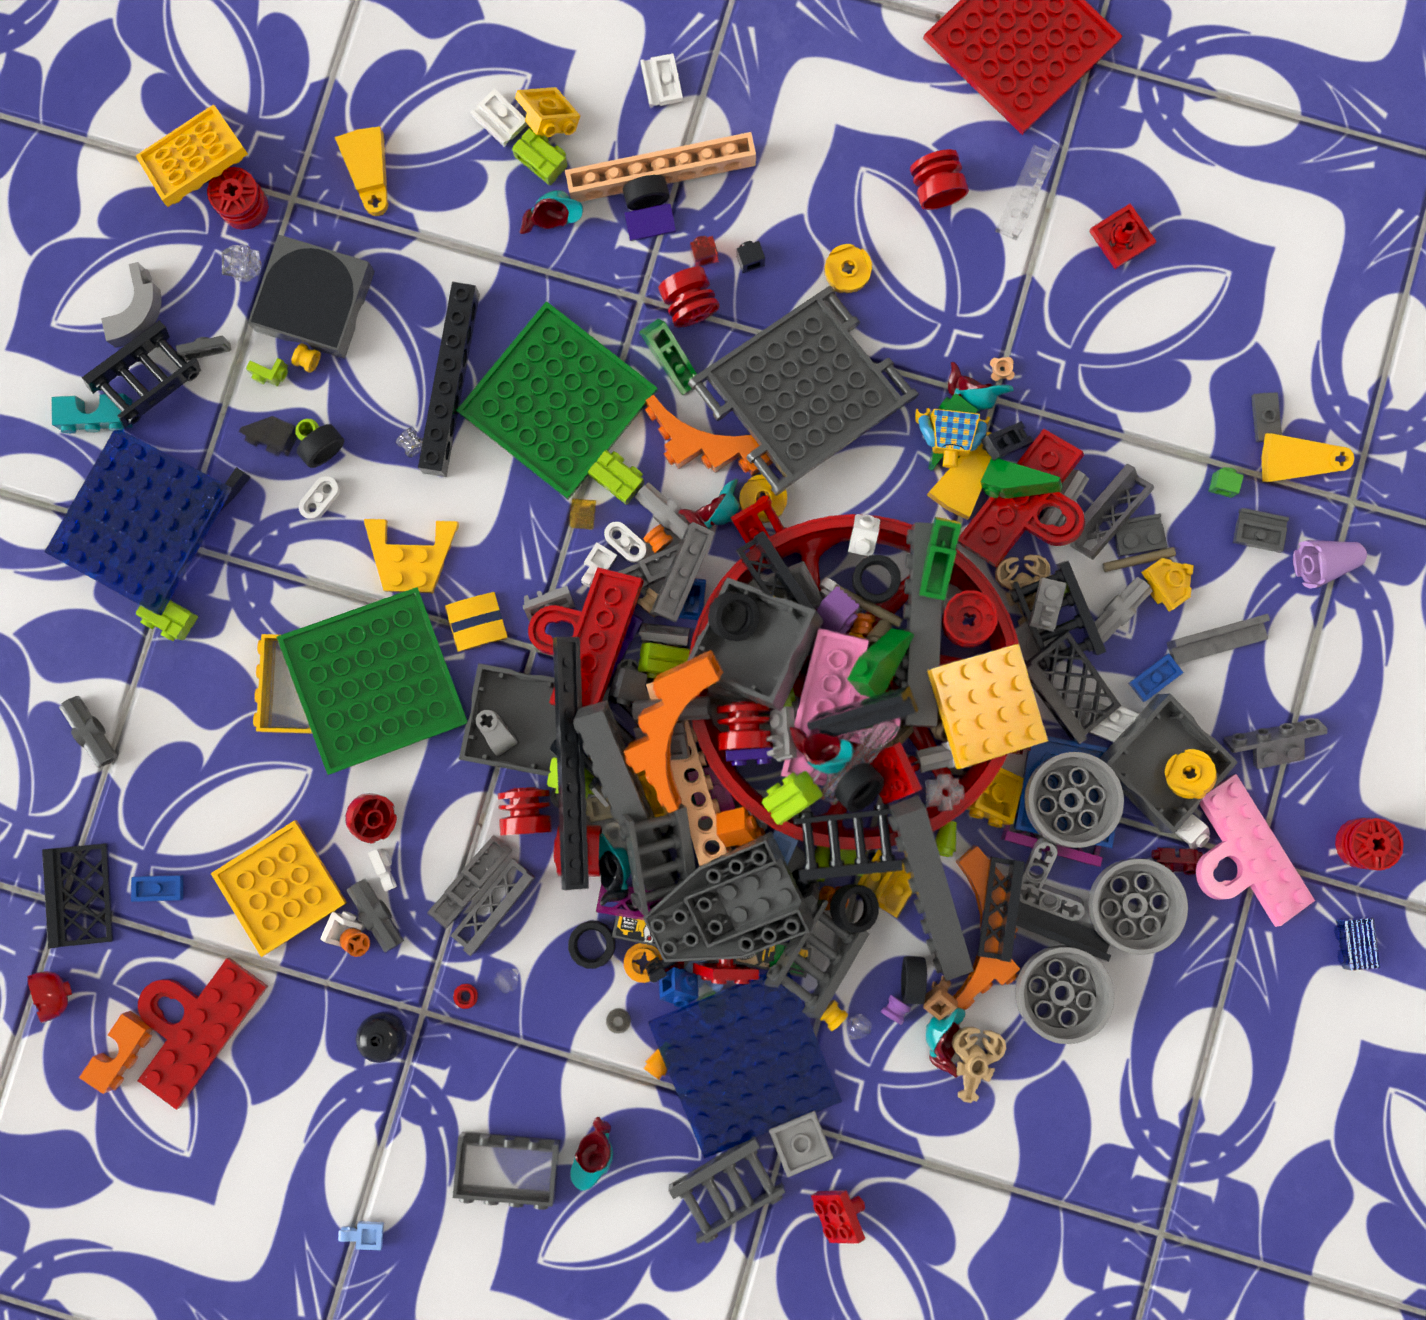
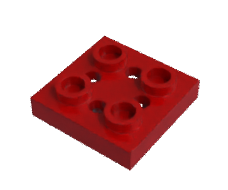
M1131 203L1089 230L1114 269L1135 258L1157 242Z
M901 742L863 758L865 763H870L884 778V786L879 794L884 804L922 790L915 774L919 770V763L911 766V763L918 760L914 756L907 757Z
M721 959L719 963H693V973L700 975L701 980L711 981L714 984H727V980L734 981L737 984H749V980H759V969L736 964L734 959Z
M847 1190L817 1191L811 1195L814 1210L820 1218L823 1233L829 1243L859 1244L866 1239L857 1217L858 1213L865 1210V1204L861 1197L854 1196L850 1200Z

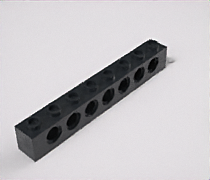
M452 282L418 464V468L423 474L447 477L458 417L456 410L460 406L480 297L476 285Z

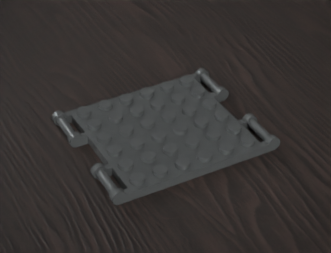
M832 286L826 287L694 376L688 382L691 389L696 390L713 411V416L717 421H720L729 412L733 411L760 445L750 452L746 458L758 468L772 486L771 490L776 496L904 405L915 400L919 395L916 389H912L893 366L894 362L890 358H886L878 365H875L848 331L855 329L860 324V321L856 316L853 317L835 295L836 291ZM828 300V302L832 305L836 312L845 321L843 324L838 320V318L829 309V307L825 304L824 301ZM882 372H886L888 374V376L893 380V382L904 394L903 396L899 395V393L894 389V387L890 384V382L886 379ZM708 380L726 402L724 405H719L704 386V381ZM766 453L785 478L779 481L761 456Z

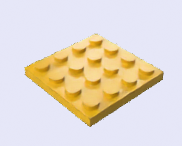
M213 104L135 156L161 200L169 207L180 202L190 192L200 189L205 182L213 177L221 175L231 165L242 161L243 157L248 155V153Z
M1019 644L927 670L956 769L1048 741Z
M297 820L289 823L211 873L261 957L347 904Z

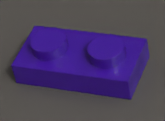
M773 748L726 751V761H731L732 766L747 765V760H757V764H770L774 757L768 756L767 751L773 750Z

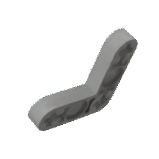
M1044 837L1040 838L1034 844L1024 866L1019 901L1067 920L1077 921L1085 913L1082 899L1044 884L1057 857V846ZM1046 846H1049V847H1050V851H1047V852L1045 853V855H1044V860H1042V859H1041V856H1042V850H1041V848H1042V849H1045ZM1037 865L1042 867L1043 872L1040 875H1032L1029 869ZM1027 887L1031 888V892H1028L1026 895L1023 894V890H1026ZM1038 891H1040L1039 899L1037 900L1036 895H1038ZM1047 895H1054L1057 901L1054 904H1046L1043 898ZM1077 905L1078 909H1074L1073 912L1069 911V907Z

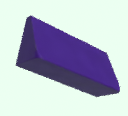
M671 204L624 213L630 241L676 232Z

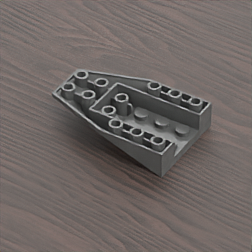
M772 832L699 866L648 912V915L643 917L664 962L741 959L808 933L814 923Z

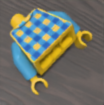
M926 408V413L924 414L920 413L918 409H916L915 421L919 424L926 443L932 447L933 453L944 454L943 467L957 468L958 456H967L970 451L978 448L982 443L981 440L986 437L987 425L990 421L989 416H987L986 420H981L980 414L933 409L930 415V409Z

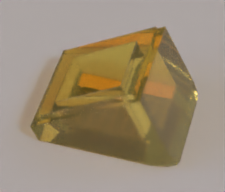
M572 499L569 516L571 528L594 529L596 500Z

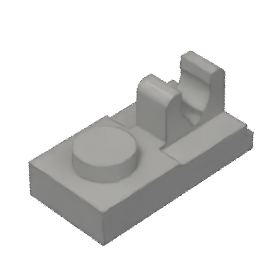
M1040 578L1029 626L1054 631L1067 583Z
M567 586L555 589L544 595L541 591H537L538 597L531 600L526 595L524 596L525 605H522L529 622L537 611L546 606L557 605L569 609L575 607Z
M642 623L639 636H641L642 643L653 641L656 644H662L663 642L673 647H681L688 644L690 628Z
M785 706L781 712L777 710L770 711L771 736L767 737V742L773 743V750L767 751V755L774 757L778 762L796 758V746L789 730L790 727H795L794 707Z

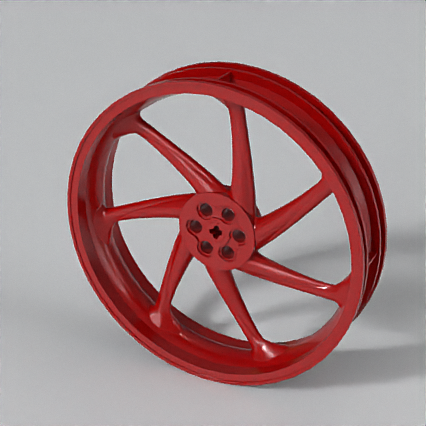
M856 514L833 515L808 520L788 527L768 538L781 558L794 552L800 553L802 562L805 563L819 591H821L819 587V558L825 551L839 542L850 541ZM871 515L874 518L880 519L876 543L910 553L911 544H907V530L911 529L912 524L892 518ZM756 546L745 554L751 561H760L761 553ZM956 549L949 584L958 587L961 592L978 591L987 595L994 602L998 612L997 625L992 635L988 638L992 651L1019 644L1012 620L999 594L976 565ZM763 557V562H762V563L768 564V563L766 562V560L764 559V557ZM741 559L725 574L708 598L692 638L689 656L699 635L709 621V608L714 599L718 597L727 577L747 585L754 579ZM753 565V567L757 571L758 566ZM761 567L760 573L764 571L766 568ZM905 579L901 581L898 591L890 600L876 605L895 614L908 600V594L904 593ZM876 616V622L873 624V628L876 626L879 620H882L881 618ZM940 654L939 667L964 659ZM799 678L796 679L793 685V691L795 696L801 698L804 683ZM894 683L893 689L889 688L888 692L899 688ZM708 687L696 696H709ZM712 714L710 719L692 720L700 748L709 766L732 797L742 807H745L747 811L771 828L803 841L802 824H793V818L798 817L793 816L781 825H777L771 817V812H768L762 804L764 797L750 786L737 771L736 766H732L731 761H726V751L718 749V733H721V731L714 725ZM881 723L873 725V728L879 727ZM913 727V733L909 736V739L918 751L937 747L928 728ZM849 741L853 747V757L843 768L841 778L856 765L865 763L863 758L871 755L873 746ZM1008 754L972 765L962 779L954 778L947 767L931 770L938 783L936 792L926 807L932 831L945 826L958 817L981 796L994 780ZM834 796L828 812L821 815L846 813L847 809ZM843 819L837 820L840 849L856 850L853 828H846L843 825ZM827 821L812 822L814 845L830 848ZM889 824L891 846H895V838L899 836L897 831H893ZM879 826L864 828L866 850L881 849Z

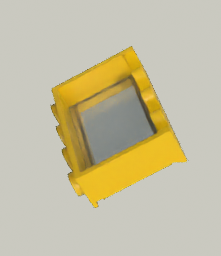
M261 634V640L257 644L260 664L256 667V677L259 679V686L256 688L254 696L255 702L258 703L257 712L253 716V725L256 727V731L264 733L312 734L277 640V636L280 635Z

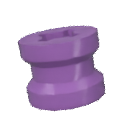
M890 995L888 1005L883 1007L880 1012L902 1025L904 1022L903 1017L912 1008L893 995Z

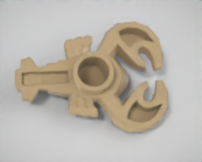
M1026 555L1023 557V560L1033 561L1034 565L1030 566L1028 563L1024 565L1035 576L1032 578L1027 573L1021 572L1014 580H1011L1017 572L1019 565H1014L1011 569L1009 565L1019 561L1018 557H1009L1002 560L997 566L995 579L1002 587L1009 590L1012 589L1010 583L1018 582L1020 588L1040 580V578L1050 576V564L1046 558L1040 555ZM1037 592L1024 597L1029 610L1033 609ZM1006 593L1008 605H1018L1022 618L1017 622L1021 625L1026 620L1018 602H1013L1010 593Z
M964 1027L959 1029L953 1036L951 1043L953 1050L963 1059V1062L958 1061L957 1075H963L964 1090L958 1092V1097L964 1102L972 1103L978 1100L979 1096L975 1091L978 1089L981 1079L989 1082L995 1071V1068H988V1065L999 1061L1005 1054V1040L1000 1034L992 1030L983 1031V1034L991 1038L990 1042L986 1038H982L983 1045L988 1052L987 1054H985L980 1046L974 1045L978 1040L977 1036L969 1038L971 1034L980 1033V1029Z

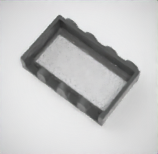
M461 1132L458 1136L452 1198L459 1199L461 1203H473L474 1200L484 1201L486 1205H498L499 1202L509 1203L511 1207H523L524 1204L534 1205L533 1208L540 1210L548 1209L549 1206L553 1207L560 1140Z

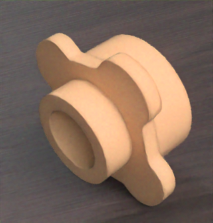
M1011 357L993 358L990 361L993 371L991 374L992 380H1012L1014 378V361Z

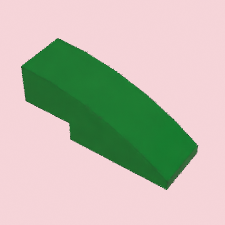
M934 517L919 595L945 601L962 525L960 522Z

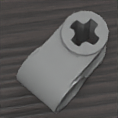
M483 710L477 715L476 725L497 757L518 744L512 731L495 711ZM485 715L487 717L493 716L492 726L483 724L485 722Z

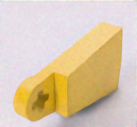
M381 127L358 129L335 137L366 211L373 216L384 214L388 209L384 133ZM375 198L379 201L377 208H374L372 205Z
M982 443L976 450L970 451L967 456H960L957 468H950L927 494L928 497L944 509L966 520L972 514L982 489L980 481L991 460V456L986 450L982 449Z
M1265 433L1261 457L1262 482L1345 471L1353 465L1354 454L1347 447ZM1340 452L1341 456H1345V461L1341 463L1335 461L1336 456H1340Z

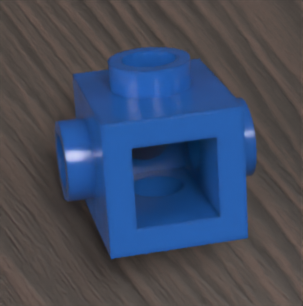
M674 967L666 972L667 976L659 980L660 1000L672 1003L676 1007H686L689 1003L699 998L698 975L687 972L685 969Z

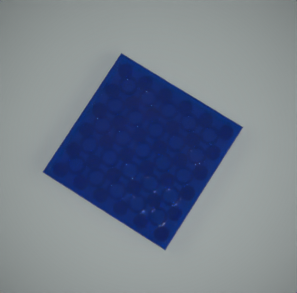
M114 430L44 552L161 616L233 488L122 430Z
M788 970L786 975L792 979L790 971ZM767 973L759 975V980H749V984L735 985L691 1003L686 1007L648 1021L704 1159L751 1140L754 1136L758 1137L768 1133L769 1129L812 1111L816 1113L842 1102L809 1018L802 1012L804 1006L801 999L782 984L779 987L766 986L764 983L768 978Z

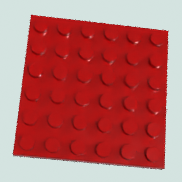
M960 0L924 34L923 40L1023 135L1118 44L1123 36L1085 0Z

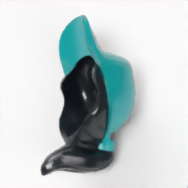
M601 833L599 835V871L601 874V884L607 890L600 900V904L603 906L607 902L620 901L628 896L627 879L630 877L631 871L627 850L623 847H613L605 835Z

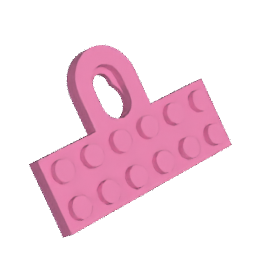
M818 628L795 718V727L803 730L807 737L820 733L818 728L809 730L807 722L817 713L870 698L860 695L847 680L858 657L867 650L869 640ZM900 718L883 722L877 728L860 729L837 737L868 746H881L890 742L896 736L900 727ZM797 748V757L784 761L781 776L787 777L793 772L799 775L803 771H807L814 780V784L831 788L834 774L822 773L811 767L805 755Z
M1237 774L1229 776L1219 783L1216 788L1208 792L1199 805L1222 842L1199 859L1196 866L1198 885L1207 896L1216 900L1233 898L1250 886L1274 926H1282L1315 901ZM1225 857L1233 859L1237 865L1236 877L1231 881H1216L1213 872L1218 867L1219 861Z

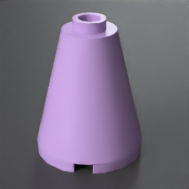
M1306 540L1298 544L1300 545L1299 550L1294 551L1293 565L1297 577L1302 576L1305 581L1302 583L1305 587L1310 589L1318 588L1362 566L1367 558V551L1358 542Z

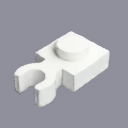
M382 848L369 852L368 855L377 876L381 879L383 889L389 891L397 887L390 872L392 861L386 851L383 852Z

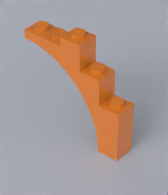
M654 395L646 399L647 408L645 411L652 421L657 420L661 426L658 430L664 440H670L664 444L666 452L663 453L670 465L675 464L679 469L702 454L703 456L700 458L706 468H712L715 473L737 458L740 459L738 464L744 473L749 472L753 477L760 472L754 463L751 464L746 458L750 452L760 446L752 435L733 437L714 435L697 430L667 411ZM766 453L761 456L768 466L773 463Z
M712 650L657 675L653 681V691L656 697L662 699V701L643 709L638 717V723L642 732L647 733V735L629 743L624 751L627 765L632 767L636 774L645 770L648 783L654 786L661 806H665L668 813L678 810L682 802L671 767V741L674 727L686 705L703 689L717 682L723 674Z
M973 845L955 862L967 877L975 894L980 914L981 930L990 860L978 846ZM995 867V874L1001 881L1005 877ZM995 879L993 881V886L997 884V881ZM1007 881L1003 883L1005 888L1007 886ZM999 886L992 891L991 898L998 905L1005 900L1006 893ZM990 903V910H992L994 906ZM997 911L988 918V923L993 930L1002 923V917ZM988 928L986 935L990 933V930ZM998 931L996 934L1000 938V931ZM994 936L985 941V952L998 953L999 942ZM976 955L972 966L973 972L968 974L962 986L953 995V998L958 1001V1008L968 1009L975 1002L973 998L981 992L983 994L993 986L992 981L994 979L1000 985L1010 984L1017 978V972L1020 968L1013 960L1005 962L999 959Z

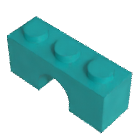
M124 393L119 394L129 406L132 404L131 398ZM99 394V406L96 411L90 414L85 412V401L77 396L51 397L52 425L60 429L62 433L73 434L76 433V430L96 433L100 432V429L107 428L110 431H124V426L117 416L121 413L120 409L105 394Z

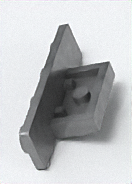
M1308 718L1301 722L1284 723L1277 727L1260 728L1248 733H1236L1225 737L1224 743L1232 753L1253 749V765L1257 769L1304 760V738L1327 734V727L1319 719Z

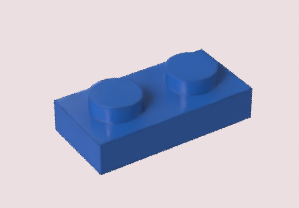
M1168 653L1131 680L1129 685L1142 702H1146L1184 672Z
M183 875L131 877V902L183 900Z

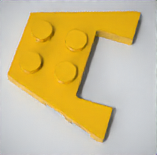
M364 519L383 591L404 592L418 587L419 593H434L447 553L459 528V522L436 521L435 545L433 546L387 544L388 521L386 519Z

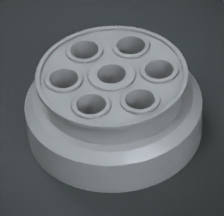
M1069 752L1045 760L1032 773L1025 790V808L1031 824L1046 840L1063 847L1081 848L1099 843L1113 832L1123 812L1124 795L1117 775L1104 761L1087 753ZM1075 770L1079 771L1082 775V780L1079 784L1072 780V773ZM1050 775H1054L1058 779V785L1055 789L1048 785ZM1091 789L1098 792L1099 797L1095 803L1088 796ZM1068 793L1075 799L1072 807H1068L1064 802V798ZM1044 798L1048 799L1051 804L1048 812H1044L1040 807V802ZM1085 812L1091 816V823L1088 826H1085L1081 821V816ZM1060 817L1065 818L1067 821V827L1063 831L1057 827V820Z
M1129 858L1109 865L1097 876L1089 894V915L1095 930L1108 944L1127 953L1146 955L1165 949L1178 938L1187 920L1188 901L1181 882L1171 870L1152 860ZM1143 875L1146 878V885L1140 889L1137 885V879ZM1119 878L1122 882V888L1115 892L1112 884L1115 879ZM1156 895H1159L1162 900L1158 908H1155L1152 904V900ZM1132 898H1135L1137 901V908L1134 911H1130L1128 908V902ZM1110 901L1113 904V911L1106 915L1103 907L1106 902ZM1147 918H1150L1153 922V926L1149 931H1146L1143 927V923ZM1123 921H1126L1129 926L1125 934H1121L1119 931V925Z
M1053 946L1037 952L1024 964L1016 981L1015 998L1021 1017L1033 1031L1055 1043L1075 1044L1092 1038L1106 1025L1114 1006V988L1109 973L1094 956L1069 946ZM1057 961L1059 963V971L1051 974L1049 972V965ZM1076 969H1081L1083 977L1075 982L1073 980V973ZM1039 978L1042 986L1038 991H1033L1031 983L1034 979ZM1059 986H1064L1065 995L1062 998H1056L1055 990ZM1087 993L1089 1001L1086 1005L1081 1006L1079 1004V997ZM1041 1003H1046L1048 1006V1010L1044 1015H1038L1037 1008ZM1070 1010L1071 1019L1063 1023L1061 1021L1062 1013Z

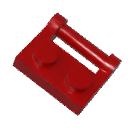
M768 495L760 497L756 503L731 517L745 543L753 540L762 531L765 532L767 537H770L757 515L764 511L774 528L775 534L787 528L783 526L771 506L772 501Z

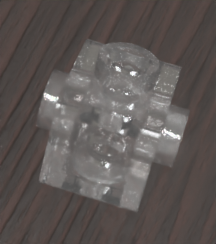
M232 245L222 251V275L235 277L240 282H248L260 274L262 267L260 251L252 250L247 245Z
M952 774L936 775V780L925 781L927 807L938 806V811H953L954 806L960 805V800H964L963 784H959V779H952ZM942 789L948 791L947 797L942 794Z

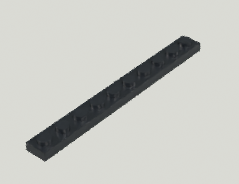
M554 637L553 657L562 890L589 889L583 738L580 733L576 732L574 727L575 716L579 708H582L580 637Z

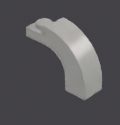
M138 262L129 264L134 287V296L131 304L119 314L101 318L105 339L115 348L128 344L154 325L160 313L161 290L152 283L149 270L145 269Z

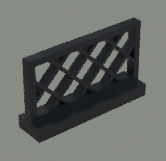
M1067 630L1062 632L1028 661L1024 660L1031 686L1067 736L1078 744L1087 739L1085 735L1121 707L1119 701ZM1064 640H1067L1070 644L1068 655L1058 654L1059 644ZM1045 656L1051 657L1049 670H1041L1037 664ZM1057 658L1068 659L1066 672L1055 671ZM1073 659L1083 662L1082 674L1071 673ZM1054 675L1065 676L1063 689L1054 688ZM1070 676L1081 677L1079 691L1068 690ZM1087 678L1096 680L1095 692L1085 691ZM1068 693L1078 694L1076 707L1067 706ZM1084 695L1094 696L1092 709L1082 708ZM1100 696L1108 697L1112 703L1105 710H1098ZM1081 712L1091 713L1090 722L1083 727L1079 722Z
M107 843L42 849L48 949L112 942L113 926ZM101 849L102 859L96 866L85 859L91 850ZM86 850L82 855L77 852ZM72 852L79 858L70 869L62 863V853ZM81 861L92 868V871L84 880L73 872ZM95 872L103 877V884L97 891L86 883ZM69 875L80 882L72 893L64 888L63 883ZM83 885L94 893L86 904L74 896ZM103 889H104V896H102V895L100 894V892H101ZM64 893L68 896L66 900H64ZM96 897H99L105 904L104 910L99 915L88 907ZM71 899L82 907L73 918L65 912V905ZM84 910L96 918L87 929L76 921ZM99 921L106 926V937L97 938L89 931ZM72 924L83 931L77 940L67 941L66 930ZM87 934L91 939H83V938H84V936Z

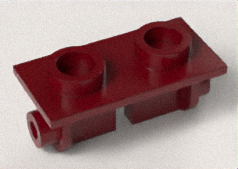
M1157 847L1156 850H1152L1151 856L1152 859L1156 860L1155 862L1164 865L1172 872H1183L1186 875L1196 874L1197 863L1203 855L1197 849H1179V857L1175 855V848Z

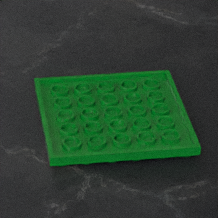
M546 301L456 411L569 500L588 477L589 469L605 450H610L645 407L646 399L654 395L658 388Z
M418 587L277 636L279 646L327 775L466 725L468 722Z

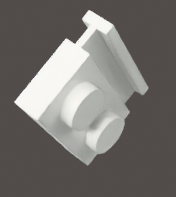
M674 53L652 57L651 60H640L650 108L656 105L663 106L683 102Z
M495 88L478 104L475 110L472 109L470 111L472 117L504 147L509 140L514 139L528 125L525 122V117Z
M1100 698L1098 710H1105L1112 703ZM1092 700V703H1091V705H1090V708H1089V709H1092V706H1093V700ZM1119 707L1088 733L1114 743L1139 714ZM1089 712L1087 713L1083 727L1090 722L1091 713Z

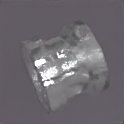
M413 427L405 430L396 440V444L405 449V454L409 458L421 451L423 438L417 436V431Z

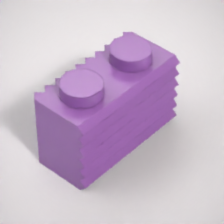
M835 587L822 600L816 610L824 620L820 628L846 634L858 617L855 612L859 608V603L851 600V597H848L844 590H840V587Z

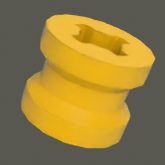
M301 343L295 349L291 362L297 367L302 366L305 371L312 373L318 366L321 353L315 349L310 350L307 345Z
M832 1000L820 1020L825 1021L828 1024V1029L832 1032L842 1024L849 1014L845 1010H841L838 1007V1003Z

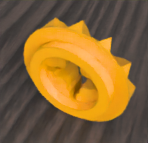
M642 943L635 944L628 949L623 963L625 972L632 980L646 983L650 982L646 969L641 973L640 964L633 962V960L641 959L644 952H646L647 961H651L657 956L662 960V956L655 946Z

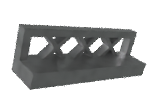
M1127 463L1084 513V530L1077 540L1070 543V546L1094 560L1154 490V485L1140 478L1135 467ZM1135 484L1144 488L1140 494L1130 496V490ZM1128 502V508L1125 512L1115 514V508L1118 504ZM1112 520L1113 526L1109 530H1099V526L1103 522ZM1097 538V544L1091 551L1083 547L1087 540Z
M694 522L687 526L650 614L654 616L660 615L673 622H677L715 534L714 531Z
M1268 614L1196 633L1167 642V647L1171 657L1178 665L1269 639L1264 622L1270 621Z
M512 859L451 934V937L464 947L463 951L470 956L473 955L536 877L516 860ZM514 866L523 873V876L517 883L508 884V872ZM504 879V880H505V884H504V885H499L500 882ZM505 887L506 897L502 902L493 903L492 892L496 888ZM489 897V904H483ZM490 907V917L485 922H478L477 911L479 908ZM473 917L474 923H468ZM474 926L475 935L469 943L458 935L464 927Z

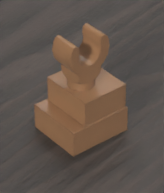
M943 975L939 984L935 981L932 982L933 989L926 993L924 1009L938 1020L943 1019L958 1008V1001L948 993L951 981H945Z

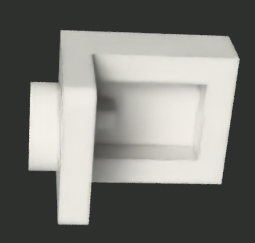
M855 515L848 552L865 556L873 555L879 533L880 519L874 518L871 515Z
M1193 814L1175 832L1193 850L1198 847L1202 848L1210 839L1208 826Z
M343 911L342 914L332 912L320 939L325 943L340 946V937L348 928L361 929L363 924L356 920L357 916L350 912Z

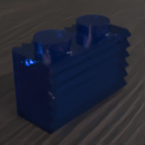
M1365 916L1337 919L1334 933L1340 943L1337 957L1342 968L1350 971L1380 968L1374 918Z

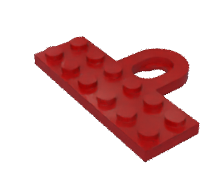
M1043 429L1016 464L1058 476L1063 483L1083 458L1084 453L1077 447ZM1060 492L1007 499L999 496L998 498L990 497L960 534L958 544L997 568L1025 531H1028L1047 544L1065 546L1080 537L1085 527V518L1081 507ZM1046 507H1056L1061 510L1062 515L1067 520L1063 526L1059 527L1053 524L1045 525L1038 520V515Z
M597 567L582 612L562 606L550 605L537 611L530 620L528 626L530 641L539 651L549 655H553V637L546 634L547 625L561 621L573 625L574 634L572 637H580L582 707L603 701L644 584L642 578ZM555 687L549 701L553 706H555Z
M226 958L199 997L181 983L172 979H161L147 985L138 999L139 1015L145 1024L167 1040L137 1081L174 1109H179L268 986L231 958ZM162 997L176 999L183 1005L184 1016L179 1023H171L165 1018L163 1011L158 1005Z

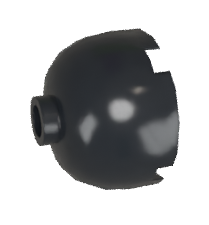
M378 1012L362 1021L355 1039L357 1049L362 1057L370 1062L383 1063L391 1061L402 1052L406 1045L407 1032L399 1017L388 1012Z

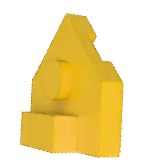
M1161 558L1141 572L1153 590L1151 593L1153 599L1157 604L1163 602L1169 612L1191 597L1190 582L1194 565L1172 562L1170 559Z

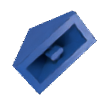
M695 578L679 618L699 620L704 609L706 579Z

